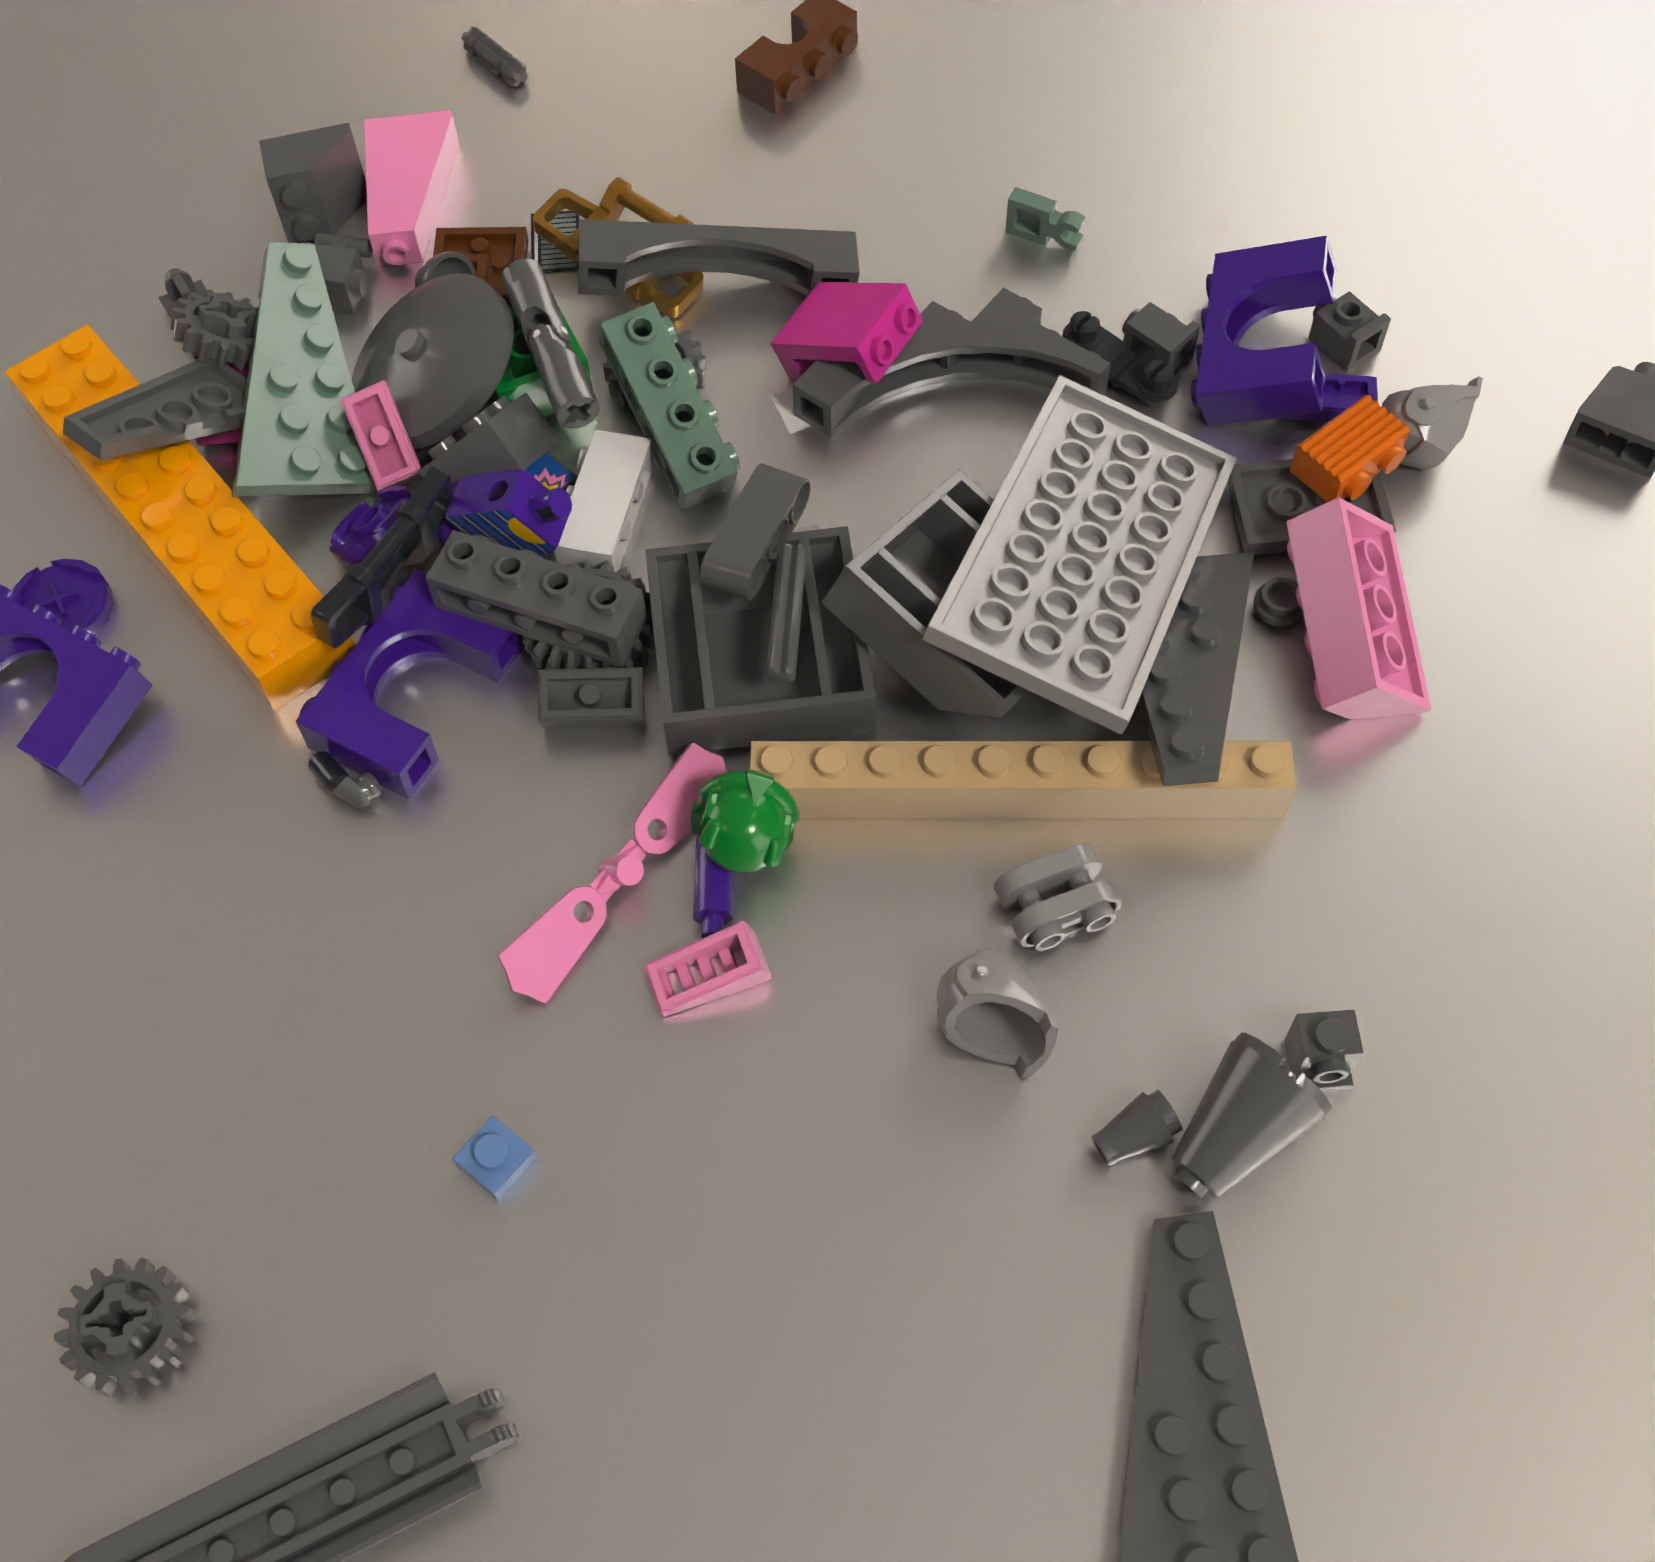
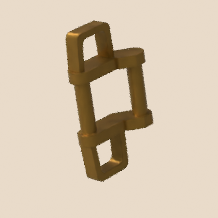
M616 177L608 185L599 207L567 189H559L533 215L535 233L575 262H578L579 227L568 237L549 223L564 209L571 210L586 220L618 221L624 207L652 223L693 224V222L682 215L675 217L632 191L630 183L620 177ZM702 272L676 274L689 284L674 298L667 297L653 289L664 276L637 283L626 288L625 292L645 304L654 302L658 311L671 318H676L703 291L704 276Z

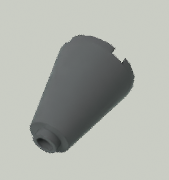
M1241 1032L1235 1040L1230 1042L1171 1158L1173 1163L1179 1168L1173 1174V1177L1186 1190L1199 1199L1206 1192L1215 1198H1219L1324 1120L1326 1114L1332 1108L1324 1093L1303 1072L1297 1077L1282 1064L1286 1059L1284 1056L1258 1038L1245 1032Z

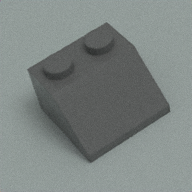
M350 123L259 140L266 180L288 243H302L315 240L317 233L335 235L367 200L366 178Z

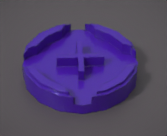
M59 559L51 561L52 566L46 567L41 571L36 567L26 573L13 588V592L24 600L22 606L32 610L35 604H38L58 616L63 621L60 625L62 628L71 631L77 625L94 636L109 621L114 606L112 589L97 567L82 560Z

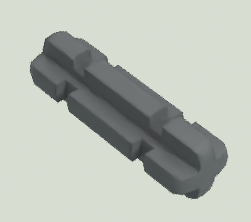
M471 27L468 32L462 34L463 48L510 86L518 87L521 82L527 80L526 65L516 57H512L511 53L492 38L487 37L488 35L479 28Z

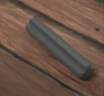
M782 544L777 552L766 667L767 678L773 683L782 682L788 684L796 678L806 550L800 544Z

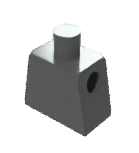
M1641 362L1636 365L1634 370L1622 366H1613L1579 407L1563 444L1651 478L1655 472V363Z

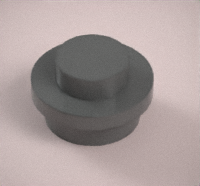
M1283 577L1273 578L1263 584L1257 590L1253 602L1254 610L1258 617L1270 625L1279 627L1296 623L1303 615V610L1300 608L1296 598L1298 584L1291 579Z

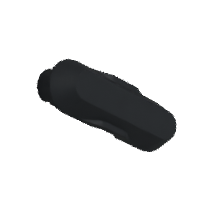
M1080 311L1071 316L1070 323L1063 329L1062 337L1088 351L1095 352L1102 359L1110 362L1109 383L1124 389L1150 407H1159L1175 395L1178 383L1174 376L1173 367L1170 365L1165 366V362L1162 360H1151L1145 355L1135 353L1120 338L1101 327L1099 318L1096 316L1091 317L1090 312Z

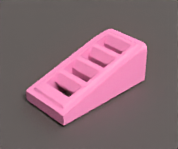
M744 920L644 965L660 1014L663 1017L747 990L772 979L757 935ZM741 949L746 964L738 967L732 951ZM720 956L725 973L717 976L711 958ZM698 963L704 980L703 983L697 986L689 967ZM677 970L684 990L676 995L667 974Z

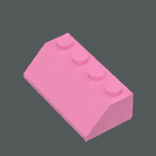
M1340 497L1286 521L1290 539L1287 544V551L1292 563L1295 565L1298 581L1296 598L1304 613L1307 629L1304 638L1305 646L1313 660L1316 676L1313 688L1321 708L1349 720L1422 714L1431 711L1393 525Z

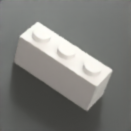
M598 429L594 430L589 447H583L580 451L577 464L578 478L575 486L569 485L566 490L572 501V511L568 517L558 547L551 552L556 555L557 563L563 565L567 563L575 564L583 568L588 559L593 565V569H599L606 561L613 567L614 573L623 568L656 469L651 438Z

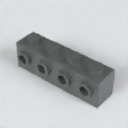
M453 530L425 577L436 608L621 668L647 620L642 589L636 588L630 582L622 579H607L589 573L578 565H563L541 558L533 551L512 549L478 534L471 536Z

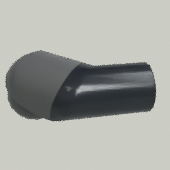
M326 751L315 753L308 762L310 772L327 791L356 808L371 806L370 801L380 797L383 789L372 773L363 772L357 779L353 780L332 755Z

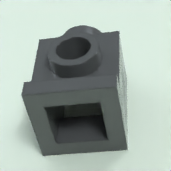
M1349 291L1338 299L1334 296L1333 304L1320 305L1314 308V318L1308 339L1316 343V346L1348 372L1381 351L1391 318L1386 313L1378 316Z
M1151 302L1141 310L1135 309L1125 320L1122 327L1124 344L1135 353L1145 355L1151 360L1164 361L1165 366L1170 365L1173 367L1174 375L1194 358L1200 325L1195 321L1185 325L1174 315L1165 312Z
M1355 1010L1296 1014L1284 1040L1290 1070L1297 1077L1303 1072L1321 1091L1352 1089L1354 1086L1352 1073L1364 1054Z

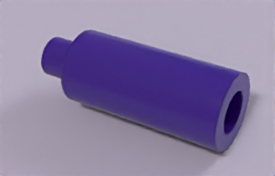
M699 834L696 837L693 919L702 925L701 937L703 939L723 930L724 925L730 923L733 919L734 871L723 869L710 859L704 847L699 843L701 835Z

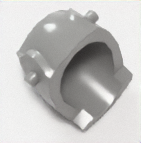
M1478 376L1472 379L1467 385L1414 387L1411 390L1398 391L1387 396L1382 403V407L1386 408L1387 413L1392 412L1395 419L1400 418L1402 425L1407 424L1410 429L1404 445V449L1407 452L1400 464L1423 470L1436 467L1445 461L1465 435L1475 400L1480 396L1482 377Z
M977 950L975 954L962 959L950 967L940 978L937 989V1017L946 1039L959 1049L980 1058L1016 1066L1021 1077H1031L1044 1065L1055 1046L1058 1027L1052 1010L1045 1004L1036 982L1027 969L1014 956L995 950Z

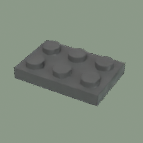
M1293 459L1234 464L1227 484L1244 553L1254 552V555L1288 552L1287 544L1290 539L1286 521L1327 503L1289 471ZM1379 472L1377 476H1373L1370 485L1361 496L1355 500H1351L1349 497H1346L1344 500L1393 525L1395 534V524Z

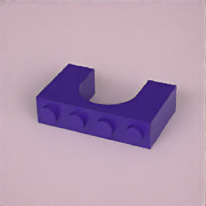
M1327 235L1215 254L1213 273L1208 274L1206 277V291L1209 299L1208 308L1202 309L1201 325L1204 333L1203 343L1197 344L1196 361L1199 369L1198 379H1194L1191 382L1193 406L1201 409L1208 427L1322 412L1326 374L1316 343L1266 350L1246 349L1238 346V343L1252 325L1271 314L1286 310L1333 304L1337 268Z
M418 569L415 570L405 584H401L396 588L390 603L384 609L382 615L374 624L365 627L360 641L346 658L336 663L329 680L315 697H311L305 702L299 717L295 721L309 749L315 752H328L340 765L358 774L363 772L372 773L381 786L408 800L412 798L439 762V757L429 733L385 712L376 705L377 694L384 680L395 669L407 662L426 657H438L454 661L498 683L524 648L522 635L436 608L425 579L427 574Z
M0 584V672L12 662L34 654L54 655L58 666L57 683L50 700L16 747L43 767L81 788L153 685L137 671L142 664L127 652L118 647H114L110 653L99 648L102 642L88 631L77 625L71 631L62 628L60 625L63 621L58 616L38 604H35L32 610L22 606L24 600L19 595Z

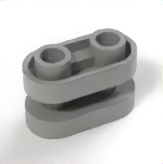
M1077 844L1016 866L1001 875L994 883L993 888L1004 909L1017 910L1022 908L1023 910L1012 921V927L1023 947H1035L1037 951H1044L1061 943L1066 935L1082 929H1086L1087 932H1095L1115 921V912L1121 907L1122 902L1110 881L1092 882V879L1101 872L1103 866L1091 844Z

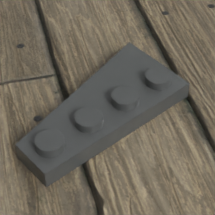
M211 358L205 362L197 360L65 416L63 434L99 460L240 429L243 427L242 415L247 378L227 364L224 368L218 367L217 360Z

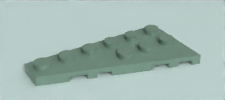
M268 242L263 258L258 296L260 300L253 333L254 345L249 363L242 415V435L238 445V465L236 478L233 483L232 497L375 494L377 488L340 400L355 393L315 244Z

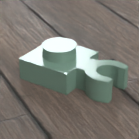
M1015 187L1008 198L1005 232L1045 246L1053 238L1063 248L1076 250L1083 239V234L1079 233L1086 217L1075 211L1058 212L1056 211L1057 201Z

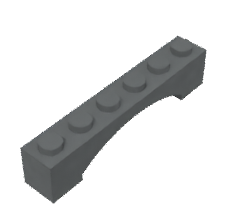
M579 219L578 294L625 296L626 288L653 278L680 273L720 272L765 279L808 296L818 282L858 283L860 270L856 232Z

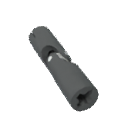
M523 258L509 264L510 268L507 266L503 270L501 276L502 284L527 345L534 356L539 376L557 421L561 426L563 425V427L569 429L586 426L598 416L600 411L599 403L580 357L577 353L573 352L570 344V335L542 266L533 259Z

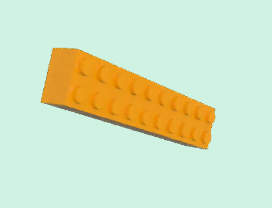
M88 324L4 371L26 411L273 711H276L331 675L336 663L349 655L356 646L352 636L338 648H333L316 638L311 611L324 596L238 497H232V490L189 440L99 460L63 434L65 416L140 385Z

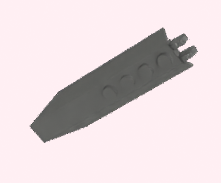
M434 1372L73 1553L64 1562H343L482 1490L483 1486L475 1461L489 1458L517 1442L520 1435L515 1423H507L494 1427L489 1432L467 1442L460 1425L475 1422L502 1407L505 1401L500 1388H491L452 1406L437 1374Z

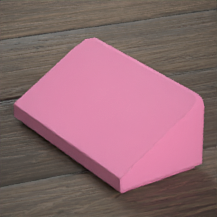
M380 381L340 399L378 491L394 485L401 486L420 475L418 471L422 469L386 381Z

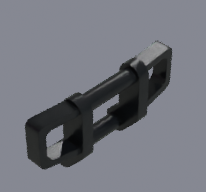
M431 466L409 500L405 501L395 513L396 521L360 564H352L343 575V579L313 607L311 619L317 639L333 648H338L362 626L374 624L384 611L380 592L402 565L408 566L421 563L434 551L433 540L445 521L444 517L453 497L450 475Z

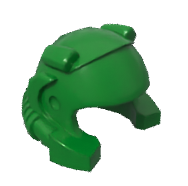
M749 768L746 771H732L719 774L704 783L699 789L698 801H693L690 824L693 834H701L699 843L704 847L710 859L723 869L737 873L755 872L766 866L769 868L778 866L782 853L789 848L793 841V828L800 819L796 801L790 792L779 782L775 781L773 775Z

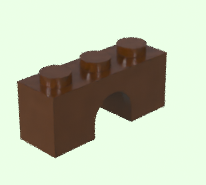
M805 0L791 12L792 44L776 43L765 36H761L735 58L737 93L774 115L778 114L789 103L796 101L800 94L816 80L823 78L828 70L842 58L854 51L858 42L857 11L837 0Z

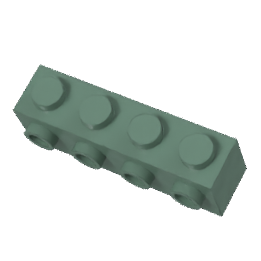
M654 302L601 322L599 344L645 438H651L653 454L680 509L684 510L733 489L738 473L737 470L740 469V462L730 442L723 443L716 429L719 427V420L712 403L708 399L703 401L696 388L698 377L692 362L687 357L682 359L675 346L678 339L671 320L668 316L661 317Z

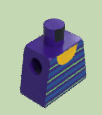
M518 468L460 477L444 518L465 534L471 536L476 534L483 535L497 544L516 550L527 549L543 557L558 547L568 517L572 511V501L564 489L555 488L549 490L527 471Z

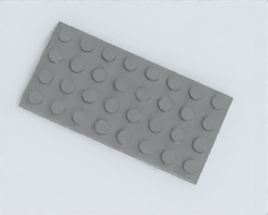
M1059 375L934 613L922 640L1122 735L1131 720L1237 458Z

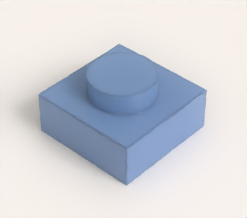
M492 1115L452 1159L460 1170L494 1199L499 1201L538 1157L533 1148Z

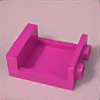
M818 282L770 345L790 380H797L816 360L855 362L859 365L867 382L878 383L920 327L922 317L906 283Z

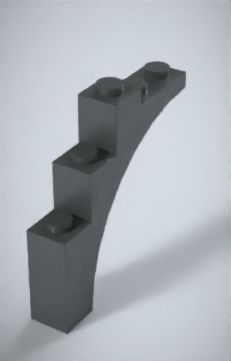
M1003 287L971 322L958 312L949 310L932 301L920 313L922 324L878 383L867 382L859 365L855 362L816 360L792 385L794 416L832 438L856 416L887 398L920 386L950 380L995 378L1029 382L1052 389L1059 375L1105 396L1111 363L1102 359L1095 352L1088 351L1067 340L1058 332L1042 326V308L1033 304L1029 299L1020 297Z

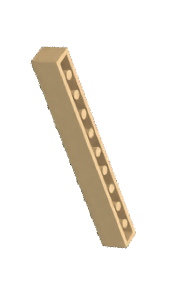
M751 741L750 769L773 775L774 780L783 785L793 796L798 807L800 819H1285L1297 789L1291 741H1225L1218 782L1163 786L1150 741Z

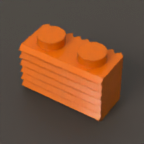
M1365 395L1296 447L1289 471L1326 502L1338 497L1342 499L1349 497L1351 500H1355L1365 492L1373 476H1377L1380 471L1389 474L1402 462L1407 452L1404 449V445L1410 429L1407 424L1402 425L1400 418L1395 419L1392 412L1387 413L1385 407H1380L1378 401H1373L1370 395Z

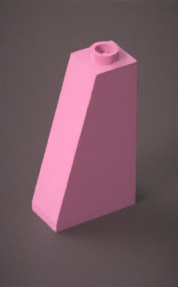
M452 110L364 120L368 236L378 267L421 263L424 260L460 150Z

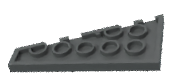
M1254 552L1197 556L1139 697V703L1163 786L1218 782Z
M1208 1211L1155 1219L1151 1228L1144 1295L1145 1306L1142 1334L1139 1343L1138 1373L1133 1401L1124 1486L1125 1497L1117 1561L1299 1562L1214 1212Z

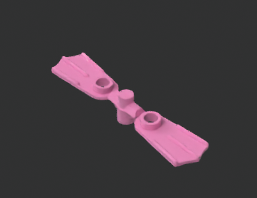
M690 743L636 816L633 823L635 841L631 839L616 856L601 861L598 868L599 875L590 884V887L581 886L569 890L497 955L505 971L511 991L527 995L541 1003H547L603 926L607 914L605 902L620 885L633 886L641 881L644 875L642 861L647 856L645 852L649 854H663L669 851L692 830L690 824L693 801H698L699 789L711 778L727 772L722 756L711 753L696 743ZM652 820H655L660 827V833L654 840L648 834V825ZM582 901L587 907V914L579 922L574 916V907L578 902Z

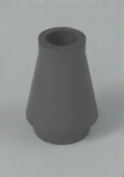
M1157 1089L1149 1095L1141 1092L1103 1129L1093 1134L1091 1139L1105 1163L1110 1167L1123 1159L1173 1143L1172 1136L1182 1131L1183 1128L1172 1106L1161 1091Z

